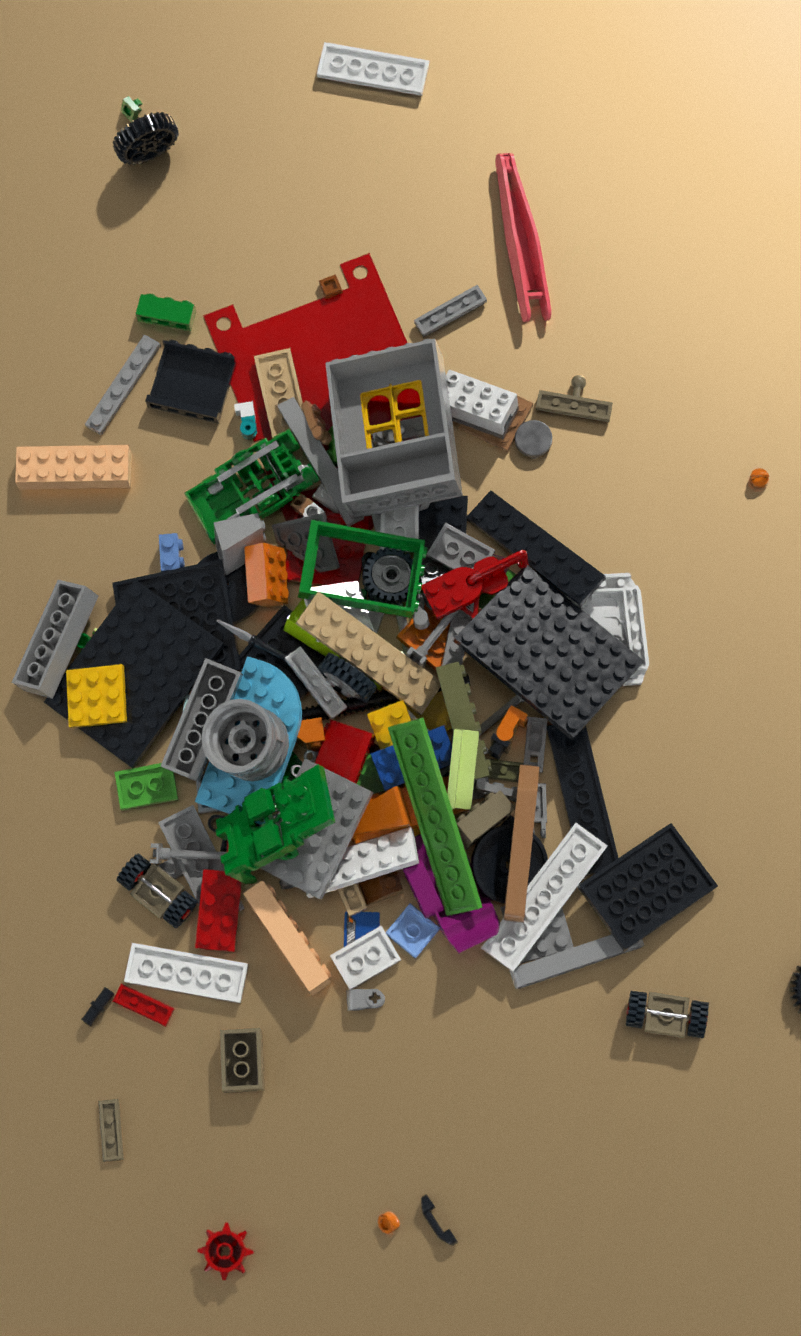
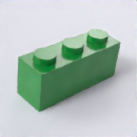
M149 293L140 295L136 310V317L139 322L190 332L196 315L195 305L189 301L184 300L180 302L170 297L160 298Z

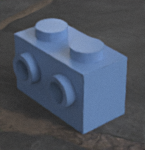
M178 533L159 535L161 572L185 567L184 557H181V550H184L183 539H179Z

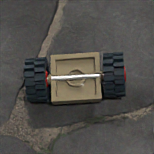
M139 853L126 863V866L121 869L122 871L119 872L116 880L128 891L133 889L130 893L132 897L158 918L162 919L163 917L175 929L185 922L198 903L186 891L182 892L185 887L157 864H152L151 866V863Z
M630 991L626 1012V1026L642 1029L645 1014L644 1032L684 1038L686 1023L688 1022L687 1036L704 1038L708 1020V1002L692 1000L690 1013L688 1014L689 998L649 992L648 1006L646 1007L647 993Z

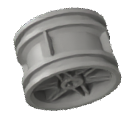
M234 699L220 704L208 716L203 726L202 747L206 757L216 768L242 780L258 781L271 776L284 763L288 754L289 735L282 720L273 712L264 709L252 701ZM237 721H241L239 725L235 726Z

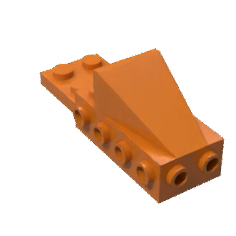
M449 775L442 777L446 792H448ZM396 786L387 790L382 795L379 793L373 794L351 838L352 842L359 844L408 827L420 830L407 788L400 789ZM452 809L454 815L469 811L468 809Z

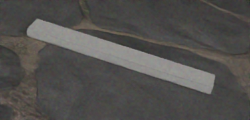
M292 397L277 405L345 524L351 526L363 520L364 517L351 519L342 504L339 473L320 440H316L313 437L306 417L295 398Z

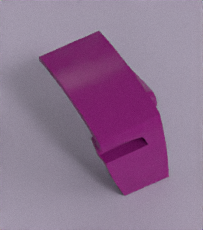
M421 834L415 836L419 864L403 868V872L425 919L434 916L441 932L458 953L497 935L500 927L499 918L490 898L485 896L477 885L476 888L482 904L480 909L446 915ZM467 856V859H468V862H469V865H470V868H471V862H470V860H469V858H468V856Z

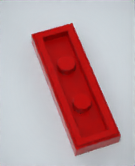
M124 984L120 985L112 1001L165 1027L175 1010Z

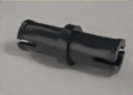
M104 987L96 1000H92L90 1008L81 1020L91 1027L99 1014L105 1011L104 1007L114 996V993Z

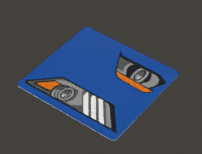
M345 912L344 947L380 926V913L359 912L349 917L348 912Z

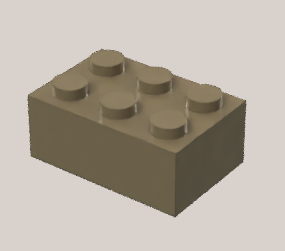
M501 790L496 794L491 792L484 798V801L480 804H475L466 815L463 814L456 819L465 851L485 833L506 820L515 809Z
M260 1028L220 1030L222 1091L224 1093L264 1091L262 1030Z

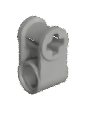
M378 989L346 990L347 1011L380 1008L385 1002L384 994ZM375 993L378 997H381L377 1000L376 1004L372 1000H370L372 997H374Z

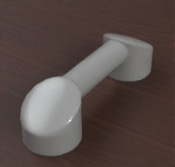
M421 590L420 594L416 596V601H419L418 611L413 615L415 628L419 630L426 629L430 625L428 614L424 610L425 600Z

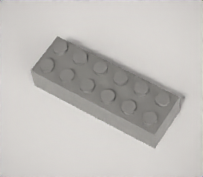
M58 580L11 683L26 692L53 699L99 595L86 586Z
M205 658L161 763L162 768L194 781H200L208 762L202 747L203 726L215 708L222 703L233 700L243 677L241 672Z

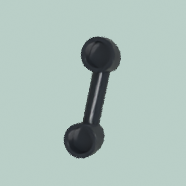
M426 1194L421 1197L422 1213L437 1237L451 1246L457 1244L458 1241L451 1230L448 1229L444 1232L431 1213L435 1206Z

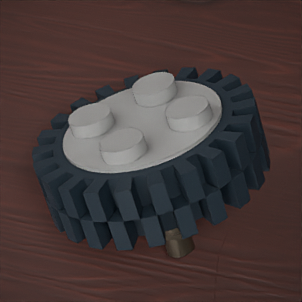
M328 653L318 666L319 671L327 677L325 681L333 687H339L341 693L348 698L353 697L367 703L377 689V686L365 674L332 653Z

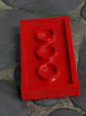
M203 869L195 948L235 952L242 882L225 875V871Z

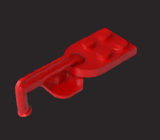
M520 550L499 561L497 558L489 556L476 562L473 569L458 567L422 584L421 589L437 620L474 603L481 596L482 592L494 595L508 586V577L504 569L516 563L519 568H526L528 565L527 552Z

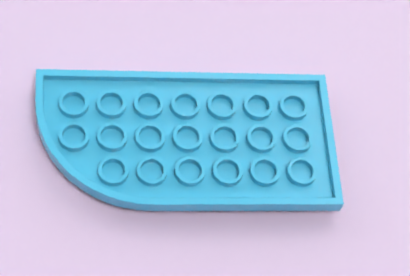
M248 656L241 672L243 677L233 700L245 699L252 701L277 715L286 726L289 735V748L281 767L271 776L258 781H246L216 768L209 761L195 802L228 814L235 810V806H242L244 798L260 788L268 789L282 782L302 721L300 697L290 678L277 667ZM237 721L235 726L239 725L241 721ZM265 820L263 823L255 821V823L262 825L265 823Z

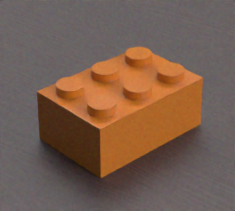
M267 543L245 546L248 603L268 608L288 604L289 592L287 589L286 554L284 548Z

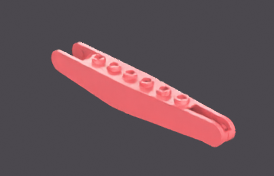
M499 153L496 155L495 166L498 176L506 245L523 322L530 320L531 309L529 300L537 299L540 303L543 319L549 321L551 319V304L537 228L513 153ZM508 178H509V181H510V185H511L512 190L509 189ZM537 290V292L527 293V291Z

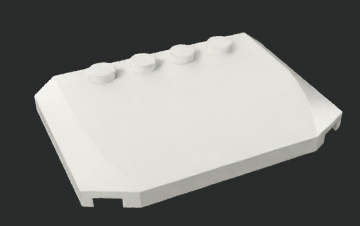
M630 573L604 574L606 579L582 606L572 599L570 600L644 660L643 664L623 686L641 685L649 666L641 590L631 579Z

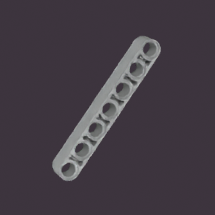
M609 935L520 965L514 972L510 970L509 972L515 989H520L636 950L645 945L642 939L626 951H623L613 935Z

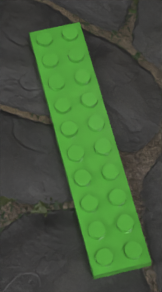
M424 718L388 727L446 915L480 909L482 907L481 900Z

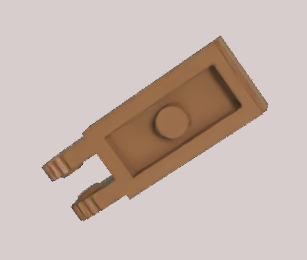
M306 400L302 403L301 407L313 437L316 440H320L326 446L331 443L332 438L331 434L325 429L326 424L321 418V410L316 404L312 405Z

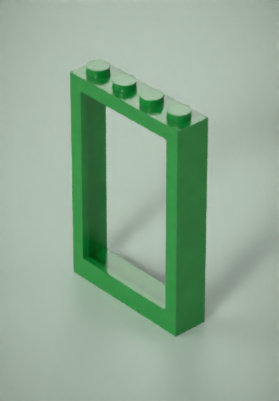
M311 520L298 598L312 600L318 592L311 590L319 539L320 536L414 552L406 607L320 592L337 605L412 618L413 613L418 611L419 606L416 596L420 594L422 583H419V576L423 577L425 565H421L422 558L425 559L427 554V547H424L425 540Z

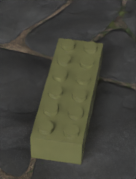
M458 661L436 667L453 734L454 729L472 730L482 733L479 721L475 722L473 714H477L474 702L470 703L468 695H472L469 683H464L463 677L466 676L464 665H459ZM480 738L478 740L474 779L489 776V771L492 770L490 760L485 759L484 752L487 751L484 740L480 741Z

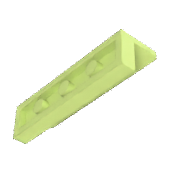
M454 729L447 792L452 809H471L479 740L478 731Z

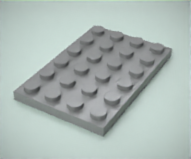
M304 759L296 778L317 764ZM325 768L335 823L307 839L305 838L304 845L297 848L299 852L297 857L290 860L276 859L260 868L321 900L374 793ZM280 818V821L277 822L276 825H279V826H280V822H282V818Z

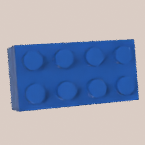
M443 725L428 731L440 770L450 766L452 745ZM393 745L371 753L384 791L405 784Z

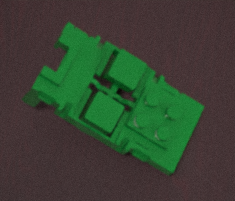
M318 764L301 773L300 776L292 781L285 779L283 780L284 784L279 782L268 789L260 788L246 796L242 806H235V810L232 813L216 820L217 837L228 840V852L220 856L221 863L224 864L225 875L244 884H254L257 882V879L251 875V870L255 871L276 859L290 860L299 855L297 848L304 845L305 838L307 839L335 823L324 767ZM277 809L281 813L274 819L272 813ZM280 818H282V822H280V826H279V825H276V823L280 821ZM265 820L261 827H256L255 821L263 823Z

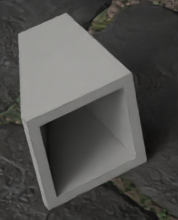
M258 513L214 522L216 550L219 559L223 560L226 575L245 564V546L267 543L265 533L263 532L266 531L264 520H260Z

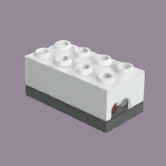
M448 370L446 381L452 421L504 439L519 410L517 394Z

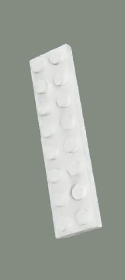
M575 823L528 885L524 923L505 921L503 918L500 922L498 934L487 939L481 949L514 972L606 850L607 845Z

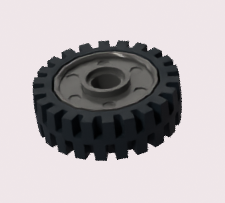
M384 548V550L380 549L368 558L362 574V583L365 591L368 592V596L370 598L373 597L376 602L380 601L381 603L400 605L402 602H406L413 558H410L411 555L409 553L405 554L404 550L397 551V549ZM393 574L395 579H389L386 575Z

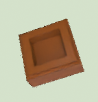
M336 274L319 280V285L325 299L343 293Z

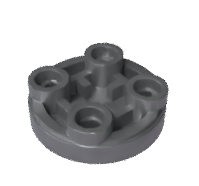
M526 421L518 427L515 433V445L523 455L537 459L550 449L552 445V432L541 421Z

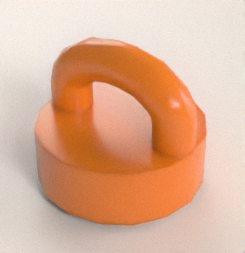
M762 468L753 470L750 475V482L756 488L766 486L769 481V473Z
M385 1212L378 1218V1226L386 1234L392 1233L400 1226L397 1216L392 1212Z

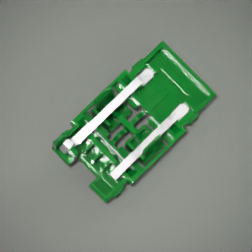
M290 429L279 433L270 441L264 438L250 448L237 452L230 460L214 469L216 474L207 477L184 493L214 545V522L258 513L254 506L256 504L261 511L258 515L260 520L293 501V496L299 497L302 489L305 490L313 485V482L320 481L311 464L303 465L299 459L296 460L293 452L301 447ZM258 458L261 460L266 471L272 470V474L266 475V472L264 471L263 467L258 461ZM236 472H238L244 484L248 486L242 492L240 491V488L243 487V485L237 477ZM276 477V480L273 481L275 486H273L270 483L267 487L263 489L261 485L262 483H264L268 479ZM257 487L259 492L252 495V500L249 496L244 498V495L251 489ZM277 491H279V493L281 494L283 500L280 498V496H279V494L277 493Z

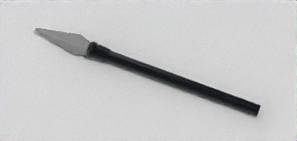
M217 620L218 623L240 639L247 641L249 645L253 644L254 647L287 663L285 657L288 655L268 645L260 638H256V635H250L242 629ZM331 686L335 691L341 693V689L339 687Z

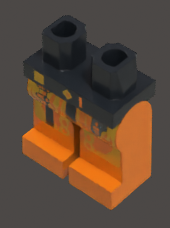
M512 705L510 706L497 728V734L493 733L491 736L490 756L499 760L504 752L509 753L510 746L513 743V736L519 726L525 728L528 722V714Z

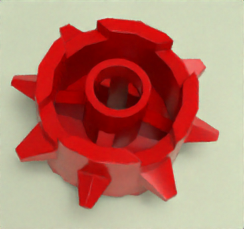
M225 1223L222 1231H217L216 1233L207 1230L206 1234L209 1239L204 1247L197 1250V1252L205 1255L207 1265L204 1271L208 1272L212 1269L220 1271L222 1280H226L229 1272L235 1270L244 1273L243 1263L246 1256L254 1254L253 1250L246 1248L244 1242L247 1232L243 1231L238 1234L231 1232L229 1223ZM222 1247L230 1248L229 1256L221 1255V1253L223 1252L221 1250Z

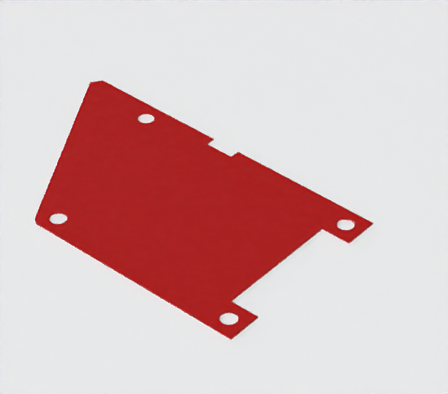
M370 253L340 264L349 288L342 290L343 293L327 299L323 297L244 328L233 304L203 315L218 353L228 352L235 356L236 367L231 386L238 403L253 401L257 425V435L253 439L254 442L267 438L268 441L273 439L254 356L290 348L302 402L304 403L307 400L312 405L316 404L319 407L321 418L326 424L325 429L328 431L333 426L325 363L331 362L334 359H345L352 355H363L370 351H381L388 347H399L408 343ZM358 266H363L368 271L367 276L363 279H358L353 274L354 269ZM223 317L231 321L230 328L224 331L217 327V321ZM405 389L399 393L397 397L398 410L403 411L419 407L421 404L419 393L414 389ZM377 395L369 400L367 405L369 425L373 426L390 422L392 418L388 398L383 395ZM422 415L402 418L400 421L421 417ZM322 444L325 451L329 450V444L326 446ZM272 470L266 471L267 475L273 473ZM276 477L269 479L273 486H275L273 481L276 480ZM317 488L300 492L305 497L313 501L322 510L326 512H332L330 509H328L327 507L319 503L317 500L312 498ZM277 491V493L279 494L280 498L283 500L281 494L279 493V491ZM290 503L281 508L286 521L294 520L295 514ZM372 515L365 516L370 518L369 530H372L374 527Z

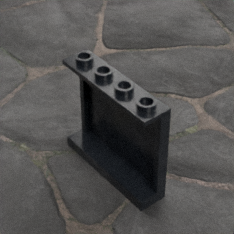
M163 340L164 349L151 393L150 395L147 394L145 400L147 407L219 424L236 367L235 356L228 352L218 353L210 348L200 349L193 344L183 345L175 340Z

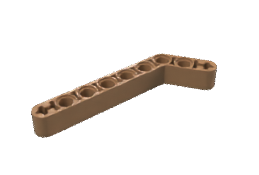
M520 765L504 914L505 921L524 923L539 766Z

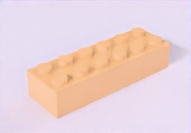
M129 445L16 447L15 483L19 490L131 488L132 452Z
M262 880L244 892L246 900L310 995H315L331 984L329 979L332 977L325 964L322 966L319 964L321 959L315 949L308 948L307 945L310 944L302 931L298 933L296 929L299 927L291 915L287 917L285 914L288 912L281 899H275L277 894L270 883L265 884Z

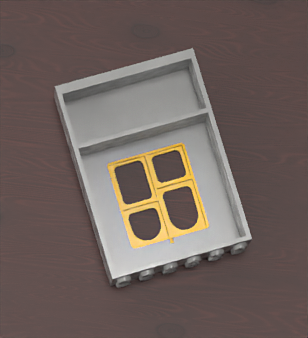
M435 338L425 339L416 343H406L399 347H388L381 351H370L363 355H352L345 359H334L331 362L325 363L342 504L351 519L463 496L444 359ZM405 389L416 390L420 396V406L399 411L397 404L399 393ZM377 395L386 396L390 403L391 421L373 426L369 425L367 410L369 400ZM422 415L425 437L402 441L400 420L402 418ZM393 430L395 443L372 448L371 435L373 433Z

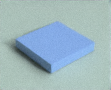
M410 903L386 931V935L416 959L437 934L440 927L429 918L425 919L422 912Z

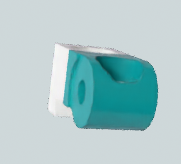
M253 401L234 404L236 416H241L242 420L240 425L242 437L247 440L254 439L257 435V425Z

